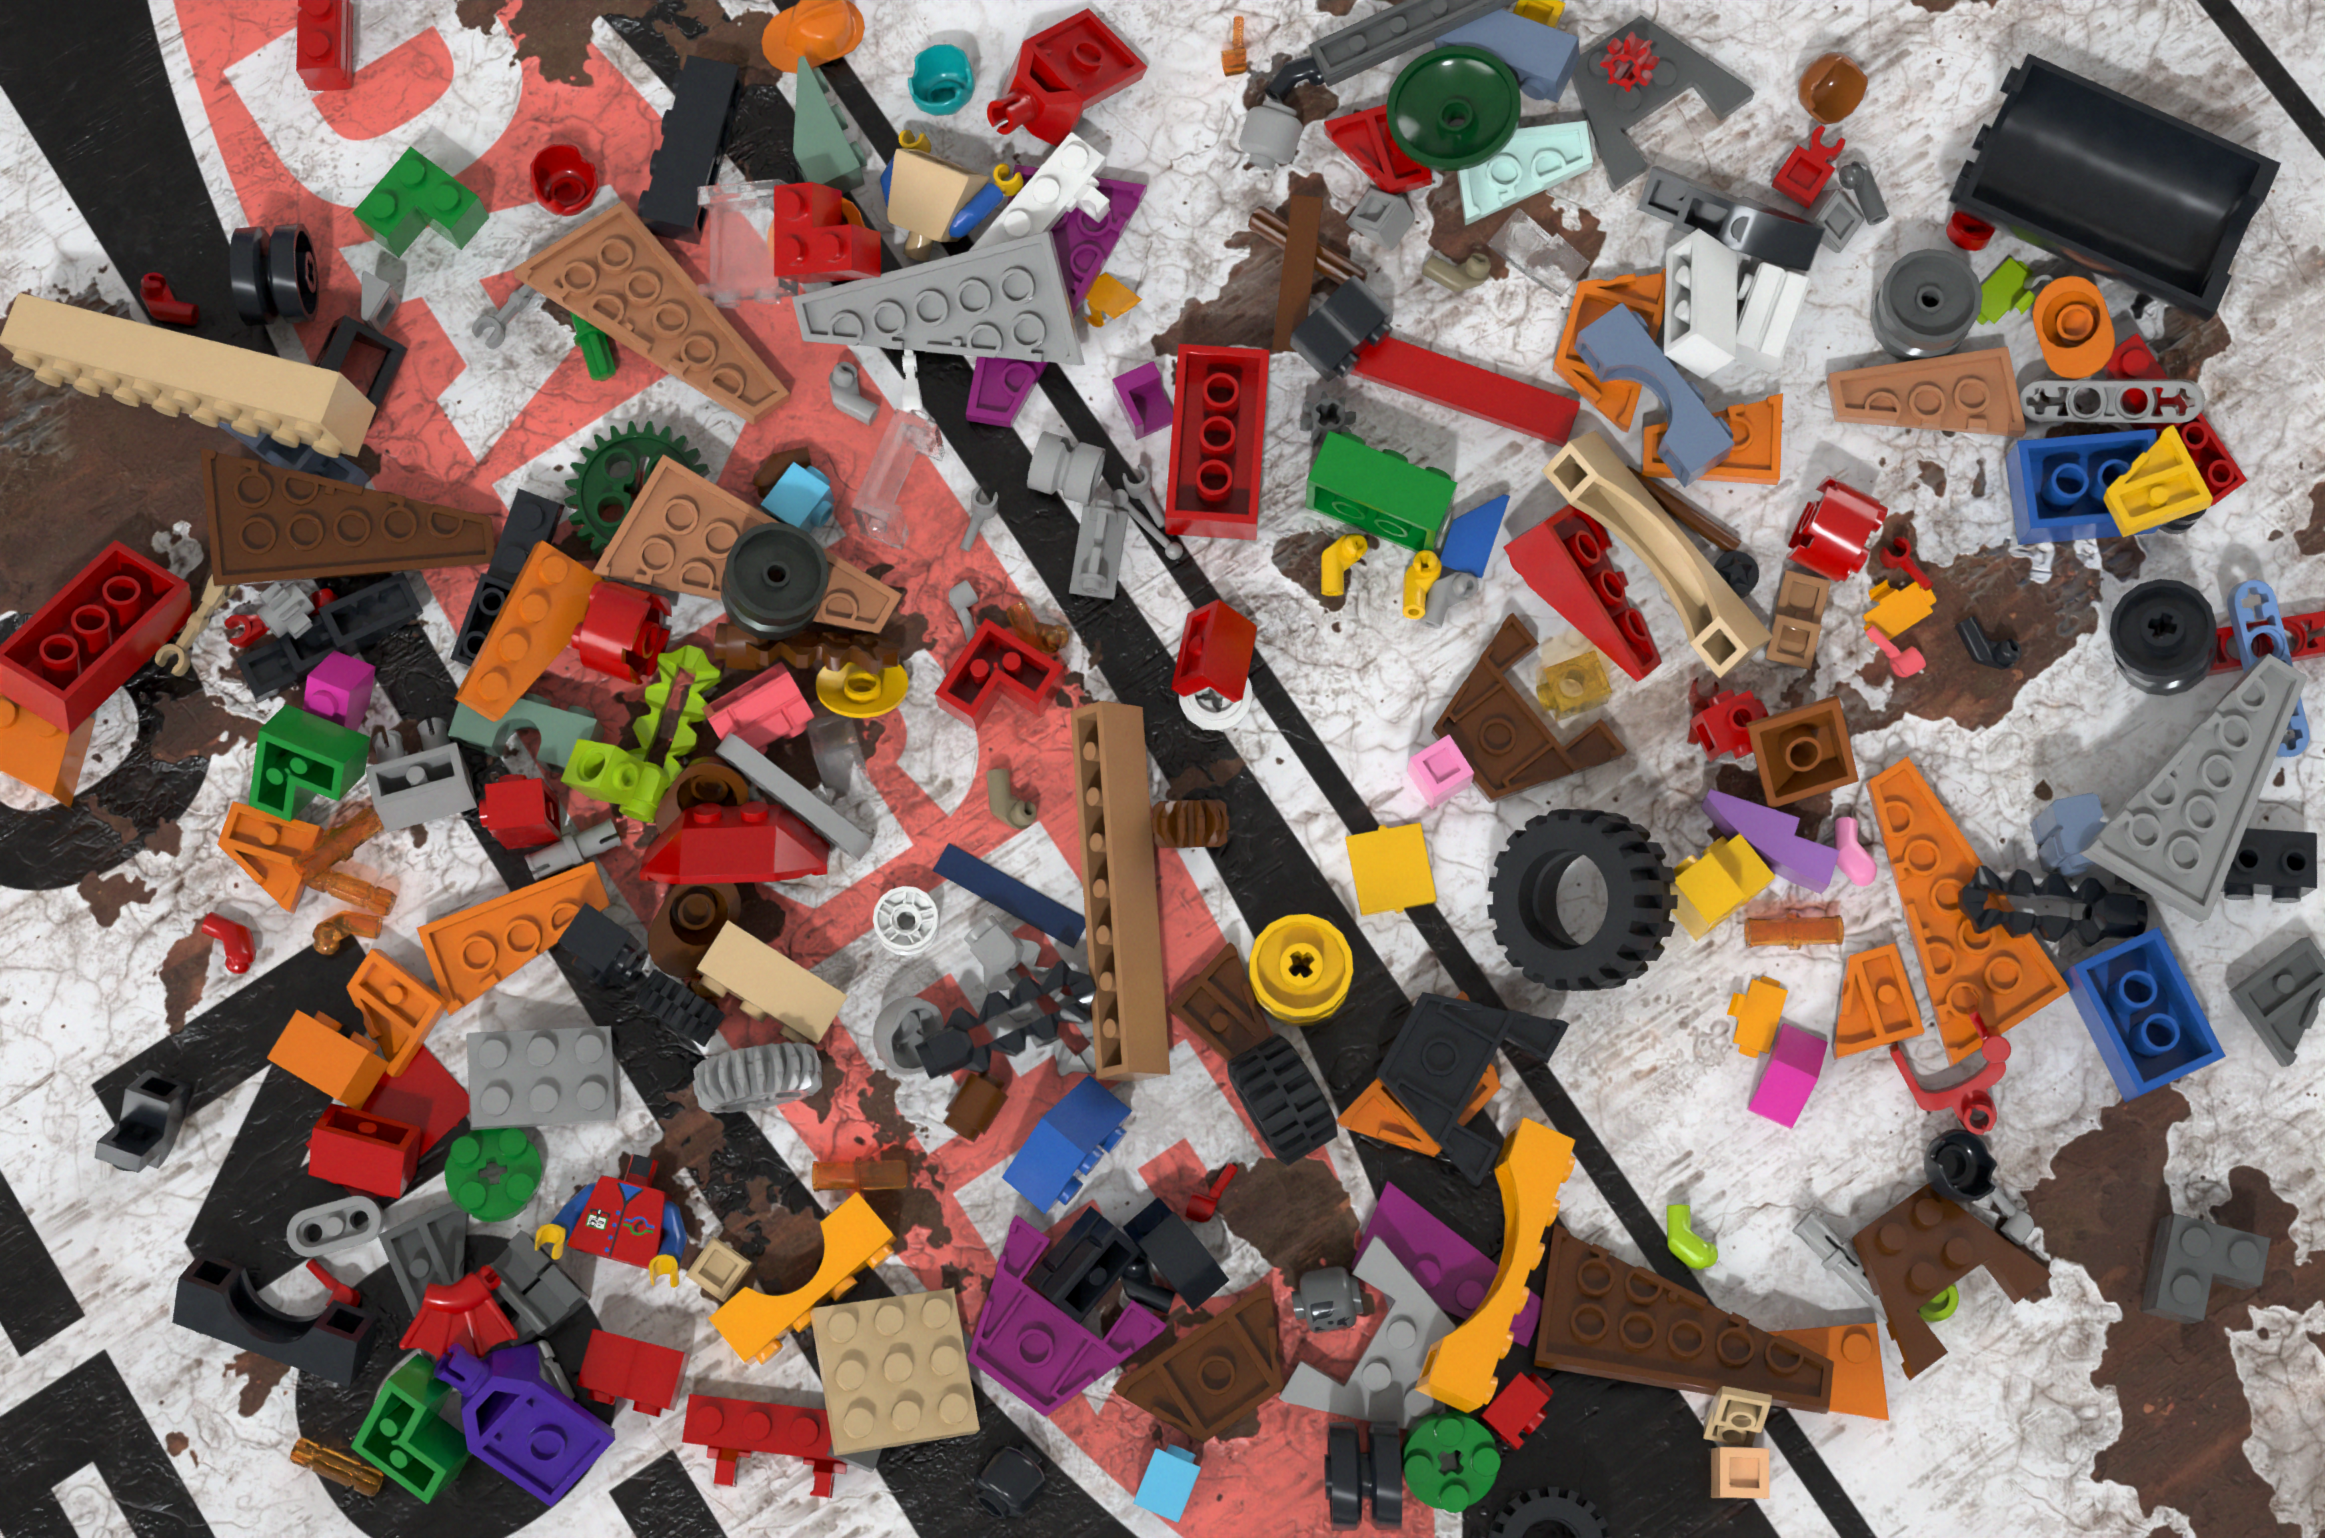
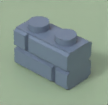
M2092 792L2057 799L2030 824L2034 842L2041 847L2037 850L2042 871L2047 872V874L2058 872L2063 878H2069L2088 872V866L2097 864L2079 854V852L2106 824V822L2100 821L2104 814L2098 795Z

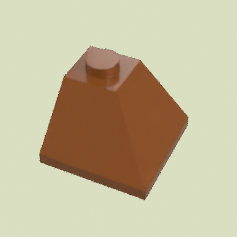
M1837 695L1746 723L1768 808L1772 809L1859 781L1840 699Z

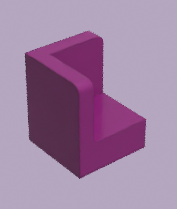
M1154 361L1112 379L1113 394L1136 441L1172 425L1173 411L1162 390L1161 375Z

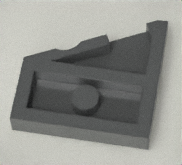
M2309 937L2300 938L2228 992L2281 1067H2289L2294 1063L2297 1057L2294 1051L2305 1029H2311L2319 1013V1003L2325 997V959Z

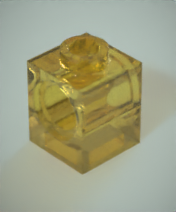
M1595 650L1543 669L1539 679L1540 685L1536 686V693L1545 712L1551 710L1556 722L1607 704L1612 694V689ZM1566 679L1575 680L1581 685L1583 693L1576 697L1567 696L1561 691L1559 683Z

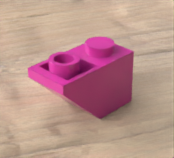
M334 650L308 674L303 711L357 732L370 705L376 666Z

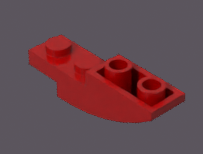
M2138 333L2129 336L2115 346L2110 360L2101 369L2107 379H2169ZM2155 387L2158 397L2155 414H2162L2161 406L2164 404L2178 405L2179 413H2186L2188 406L2180 394L2175 397H2161L2163 388ZM2130 388L2123 394L2122 403L2127 411L2138 414L2147 408L2148 397L2143 390ZM2202 413L2189 422L2129 423L2135 431L2155 429L2157 441L2167 427L2174 425L2213 497L2210 507L2248 481Z

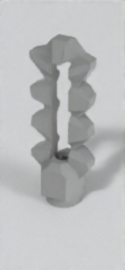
M993 915L981 921L964 938L971 947L970 951L983 966L984 987L989 993L1009 989V1000L1015 997L1016 986L1006 974L1015 969L1020 962L1040 985H1043L1052 971L1051 968L1035 966L1041 953V947L1036 942L1014 937L1002 922L999 923ZM1063 987L1048 994L1060 1009L1076 1003L1073 995L1065 996L1061 993ZM1030 1003L1008 1012V1015L1017 1023L1028 1019L1034 1022L1042 1018ZM1092 1022L1074 1024L1091 1043L1077 1056L1068 1049L1059 1036L1051 1041H1041L1031 1036L1032 1043L1036 1049L1054 1045L1057 1071L1062 1078L1073 1072L1093 1075L1096 1072Z

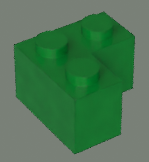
M411 146L353 211V215L365 234L398 258L401 257L427 225L462 250L490 218L476 194Z
M288 704L284 705L258 731L248 805L291 822L317 796V793L339 802L365 775L371 737Z
M418 1353L387 1379L351 1448L426 1504H429L458 1477L471 1452L467 1448L466 1436L438 1415L453 1386L435 1377V1365Z

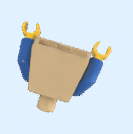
M903 130L899 134V143L903 149H896L880 177L885 204L888 208V222L909 230L903 254L920 261H929L934 241L958 242L996 208L1003 200V195L1014 196L1023 188V179L1020 172H1017L1011 180L1003 181L1010 173L1007 164H998L993 171L995 182L988 183L989 176L929 154L932 146L926 134L921 132L915 142V136L911 130Z

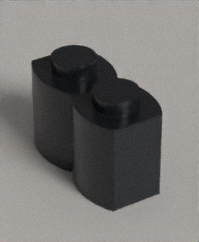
M1353 275L1322 306L1316 309L1297 327L1290 336V346L1327 382L1337 375L1345 378L1359 364L1361 358L1358 354L1369 344L1374 348L1379 346L1392 332L1393 327L1389 324L1392 322L1394 311L1362 280Z

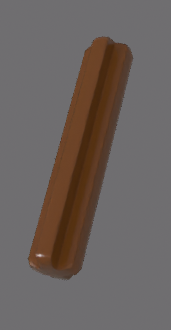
M1258 206L1250 216L1248 227L1285 250L1288 221L1266 207ZM1317 241L1315 270L1339 285H1342L1353 275H1356L1364 283L1366 282L1368 275L1366 269L1321 241Z

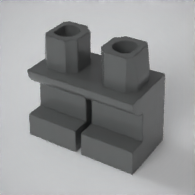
M522 1230L507 1243L509 1247L493 1263L489 1264L502 1279L501 1285L490 1292L499 1307L507 1301L517 1312L509 1320L519 1336L515 1341L508 1340L513 1347L529 1344L539 1335L548 1338L591 1299L558 1266L559 1264L551 1258L542 1246H540L538 1251H535V1239Z

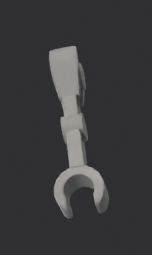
M527 284L515 290L509 296L508 302L494 317L482 316L474 322L472 326L474 336L478 338L486 328L494 327L495 332L493 336L487 339L485 345L489 349L499 347L505 339L503 327L518 311H522L529 304L530 298L537 291Z

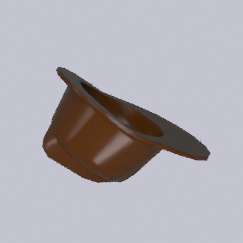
M703 756L696 758L684 767L683 771L677 776L661 799L655 813L656 828L661 835L686 808L695 807L699 804L716 803L720 806H742L749 800L748 786L737 770L721 757Z
M676 884L672 888L655 916L648 933L649 954L653 963L662 972L677 978L694 977L699 974L695 971L727 920L735 925L741 913V897L735 884Z

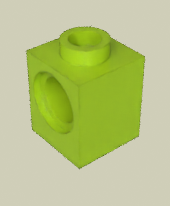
M577 739L561 782L590 799L629 806L646 763L616 745Z

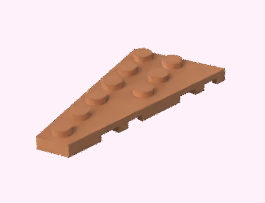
M624 201L619 202L514 268L515 278L752 425L789 402V391Z
M663 454L592 573L598 576L722 602V576L727 556L736 539L752 527L769 522H780ZM822 548L829 565L828 585L813 622L864 633H873L879 636L900 601L902 594Z

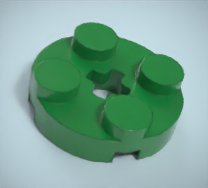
M517 1128L472 1130L453 1142L451 1152L445 1164V1182L452 1202L464 1212L472 1214L473 1218L483 1222H501L518 1216L527 1208V1204L533 1199L535 1193L537 1194L541 1186L542 1168L539 1154L526 1135ZM490 1163H497L498 1167H505L507 1169V1173L500 1175V1183L490 1184V1180L487 1177L480 1178V1172L486 1170L487 1165Z
M1453 1411V1413H1443L1440 1415L1432 1413L1424 1416L1407 1432L1401 1447L1402 1472L1411 1492L1424 1504L1436 1509H1444L1449 1513L1462 1512L1467 1506L1473 1505L1483 1498L1495 1482L1501 1463L1494 1439L1488 1429L1477 1418L1462 1411ZM1455 1450L1461 1452L1458 1457L1460 1465L1456 1469L1440 1470L1442 1462L1439 1459V1455L1443 1451L1447 1454H1452Z

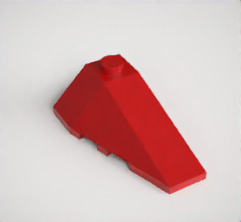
M1568 503L1523 532L1503 548L1509 555L1513 569L1523 577L1526 584L1638 682L1662 663L1642 614L1637 609L1630 608L1624 588L1629 583L1623 571L1616 573L1606 552L1613 547L1607 532L1601 523Z

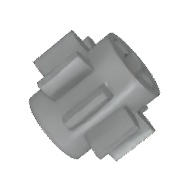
M274 582L259 594L260 601L264 606L256 613L277 638L289 632L297 639L313 626L311 624L312 621L307 615L314 611L315 607L294 583H291L283 590L277 582Z

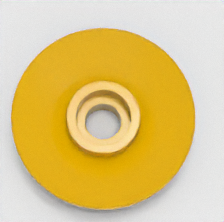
M852 662L847 663L839 672L828 670L824 666L816 679L817 696L823 705L837 714L853 718H869L890 712L903 702L909 687L907 673L900 664H898V667L880 669L878 674H870Z

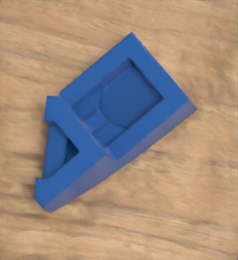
M1503 494L1453 520L1440 558L1441 565L1464 573H1472L1479 578L1483 577L1510 499L1509 495Z

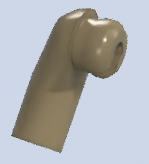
M1476 253L1472 254L1467 262L1453 266L1432 254L1426 262L1422 274L1453 292H1460L1480 286L1486 282L1490 275L1491 262L1485 255Z
M993 769L987 771L989 807L992 815L1014 829H1026L1031 826L1037 818L1036 806L1031 801L1024 802L1011 794L1009 770Z

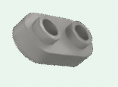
M352 1196L298 1212L290 1220L287 1227V1240L290 1247L297 1254L305 1257L323 1256L373 1241L382 1232L385 1224L384 1211L376 1200L366 1196ZM359 1211H364L369 1218L367 1226L363 1229L357 1228L354 1224V1217ZM313 1224H318L322 1229V1236L317 1242L311 1241L308 1237V1229Z

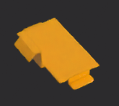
M1105 272L1098 276L1086 296V299L1089 300L1087 304L1091 315L1082 318L1092 326L1101 328L1105 325L1101 311L1115 320L1121 314L1126 313L1137 305L1142 299Z
M1886 579L1868 591L1871 601L1879 602V605L1862 615L1867 623L1863 629L1866 632L1868 628L1874 625L1888 640H1891L1931 614L1933 610L1930 606L1937 599L1931 589L1924 591L1916 581L1898 591V589L1890 588Z
M1762 976L1760 981L1751 980L1747 997L1740 993H1733L1727 1015L1735 1016L1736 1021H1739L1733 1043L1740 1045L1738 1050L1740 1054L1752 1058H1757L1759 1052L1769 1054L1788 990L1779 988V981Z

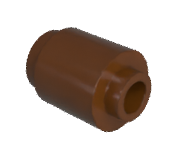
M987 1071L979 1073L978 1076L968 1072L946 1107L945 1111L948 1114L942 1123L957 1134L975 1143L980 1134L985 1135L1009 1098L1002 1092L1006 1084Z

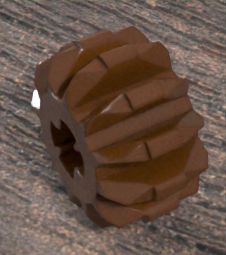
M1221 800L1159 801L1153 806V818H1151L1154 843L1161 848L1221 847L1227 842L1228 830H1230L1227 805Z

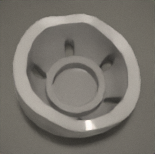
M904 996L891 1002L878 1015L873 1028V1043L878 1057L892 1071L898 1074L910 1075L925 1071L915 1045L926 1041V1037L944 1029L941 1011L931 1002L919 997Z

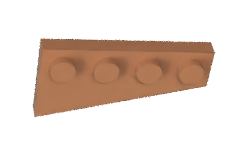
M2008 346L1829 373L1826 379L1835 422L2023 437L2027 432Z

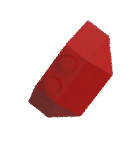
M761 801L747 802L742 806H720L716 803H703L695 807L686 808L645 850L639 874L641 881L656 880L660 883L679 885L790 880L802 878L809 874L815 876L828 874L831 848L827 841L781 805H767Z

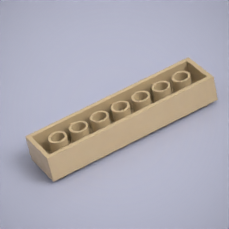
M19 292L0 336V344L14 354L12 360L24 367L33 369L35 371L34 377L48 385L60 387L62 382L73 384L76 390L94 397H99L101 392L112 394L115 400L133 407H138L140 402L151 404V407L156 411L172 417H178L179 412L187 413L194 420L211 427H218L219 422L230 424L231 428L250 437H258L259 432L269 434L273 440L289 447L297 448L299 442L312 445L311 448L316 452L332 458H338L340 453L358 457L376 410V406L340 372Z

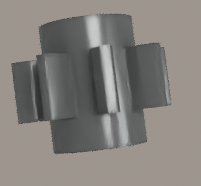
M1323 391L1321 400L1316 402L1315 405L1309 401L1304 403V411L1310 418L1300 420V431H1311V447L1317 445L1318 442L1323 444L1329 431L1339 435L1341 432L1352 433L1345 425H1351L1356 422V412H1345L1346 397L1344 395L1336 400L1328 398L1327 393ZM1330 417L1336 419V423L1328 422L1325 426L1320 424V419L1323 421H1327Z

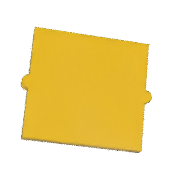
M1420 822L1388 829L1385 825H1380L1377 831L1345 837L1361 917L1389 911L1401 914L1405 908L1437 902Z

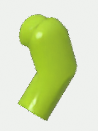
M1667 1205V1244L1670 1251L1690 1268L1701 1270L1714 1266L1718 1259V1250L1712 1242L1704 1241L1691 1230L1690 1205Z

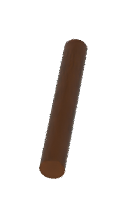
M1627 466L1666 513L1726 553L1737 550L1742 542L1740 539L1646 476L1641 475L1640 472L1631 466Z

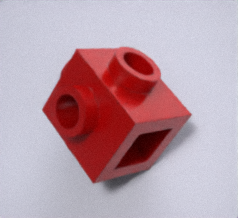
M1730 689L1709 699L1707 702L1710 708L1701 711L1690 720L1709 762H1712L1730 753L1733 754L1735 760L1753 753L1746 723L1768 717L1769 715L1764 704L1759 699L1755 700L1751 690L1736 696L1733 689Z

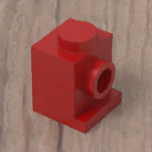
M1519 1372L1478 1418L1515 1451L1524 1443L1518 1436L1520 1431L1523 1429L1530 1435L1548 1415L1542 1407L1550 1399L1549 1397L1554 1391L1536 1374L1531 1373L1526 1377Z

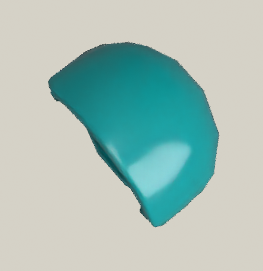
M952 44L933 45L917 54L914 59V74L912 77H908V87L913 102L919 110L934 116L956 114L971 100L976 86L975 75L964 50Z

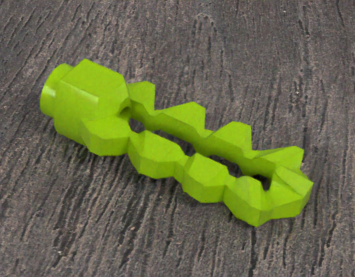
M685 645L672 653H659L657 662L662 682L646 687L645 701L651 708V714L637 717L632 727L641 747L627 752L645 762L646 765L630 805H620L619 812L641 822L654 823L656 819L655 813L661 799L677 776L683 771L682 766L675 759L697 749L699 738L689 726L693 722L703 721L707 718L701 708L708 705V703L701 695L719 683L722 678L721 671L709 663L703 649L691 645ZM679 667H681L688 673H696V676L689 689V696L680 715L678 727L671 747L667 752L664 766L661 768L657 764L648 762V757L659 731L662 715L665 714L670 700L672 687L677 680Z

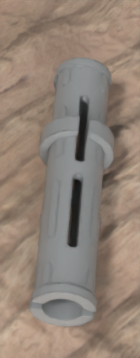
M1814 1209L1810 1211L1793 1228L1792 1232L1795 1235L1797 1234L1823 1260L1821 1265L1827 1271L1833 1269L1866 1303L1888 1322L1879 1296H1874L1858 1253L1852 1249L1855 1246L1849 1238L1843 1240L1817 1215Z

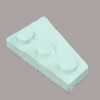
M1587 121L1516 129L1510 142L1492 159L1476 167L1457 171L1465 226L1590 170L1593 159Z

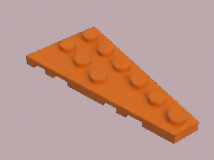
M1907 756L1870 779L1866 783V787L1949 1067H1952L1980 1049L1983 1044L1968 1015L1967 1008L1975 1005L1985 1025L1997 1027L2002 1035L2070 991V988L2031 932L2025 937L2011 938L2001 924L1985 933H1974L1971 921L1958 907V891L1971 882L1975 869L1983 865V863ZM1988 893V901L1983 906L1984 910L1991 908L2000 909L2003 912L2015 911L2006 896Z

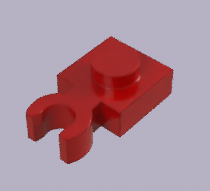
M1822 125L1814 130L1808 145L1809 151L1797 145L1771 185L1808 210L1836 169L1828 164V162H1832L1840 156L1846 141L1841 137L1835 146L1830 148L1823 146L1820 140L1826 127Z

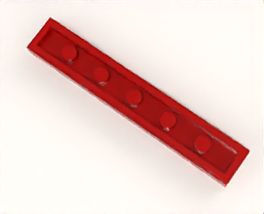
M1389 336L1379 346L1374 348L1369 344L1358 354L1361 358L1359 364L1350 373L1351 375L1560 447H1564L1567 443L1581 402Z

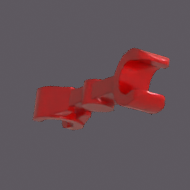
M328 588L310 594L308 598L315 607V610L307 615V617L318 616V608L339 600L338 596L333 594ZM232 615L224 622L225 627L228 629L245 625V632L242 636L229 640V643L237 648L250 646L270 630L258 615Z

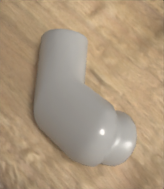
M849 362L837 363L833 368V372L829 375L828 382L833 405L841 412L871 426L877 418L880 406L860 396L857 380L858 373L855 366Z
M1459 571L1436 580L1428 592L1425 602V615L1420 619V623L1430 628H1442L1447 608L1465 601L1476 594L1479 586L1477 578L1472 573Z

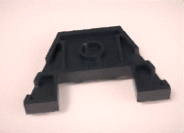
M1422 992L1377 1070L1375 1077L1470 1183L1479 1187L1500 1147L1458 1124V1118L1503 1040H1507L1536 1058L1548 1063L1570 1024L1564 1020L1554 1018L1551 1020L1531 1016L1525 1012L1507 1011L1482 1006L1480 1003Z

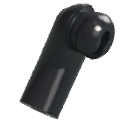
M1312 55L1287 61L1264 91L1273 101L1282 103L1298 82L1308 79L1311 85L1318 86L1322 85L1325 81Z
M1976 616L1965 619L1955 626L1971 659L1977 664L2005 670L2013 667L2015 662L2021 658L2022 649L2017 641L2011 638L2003 641L1988 639Z

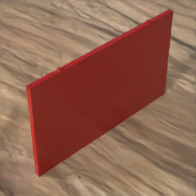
M422 1044L400 1077H392L387 1071L382 1074L360 1111L422 1127L418 1153L419 1159L454 1126L457 1127L459 1122L470 1113L469 1095ZM312 1138L305 1143L310 1150ZM341 1184L351 1196H366L372 1199L379 1196L371 1191Z

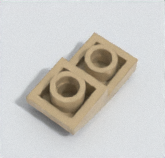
M1726 1386L1720 1387L1714 1396L1704 1422L1703 1439L1751 1448L1756 1433L1762 1432L1771 1405L1772 1395Z

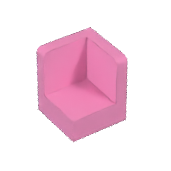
M1450 735L1445 736L1410 757L1407 768L1408 774L1431 809L1468 788L1474 776V771Z

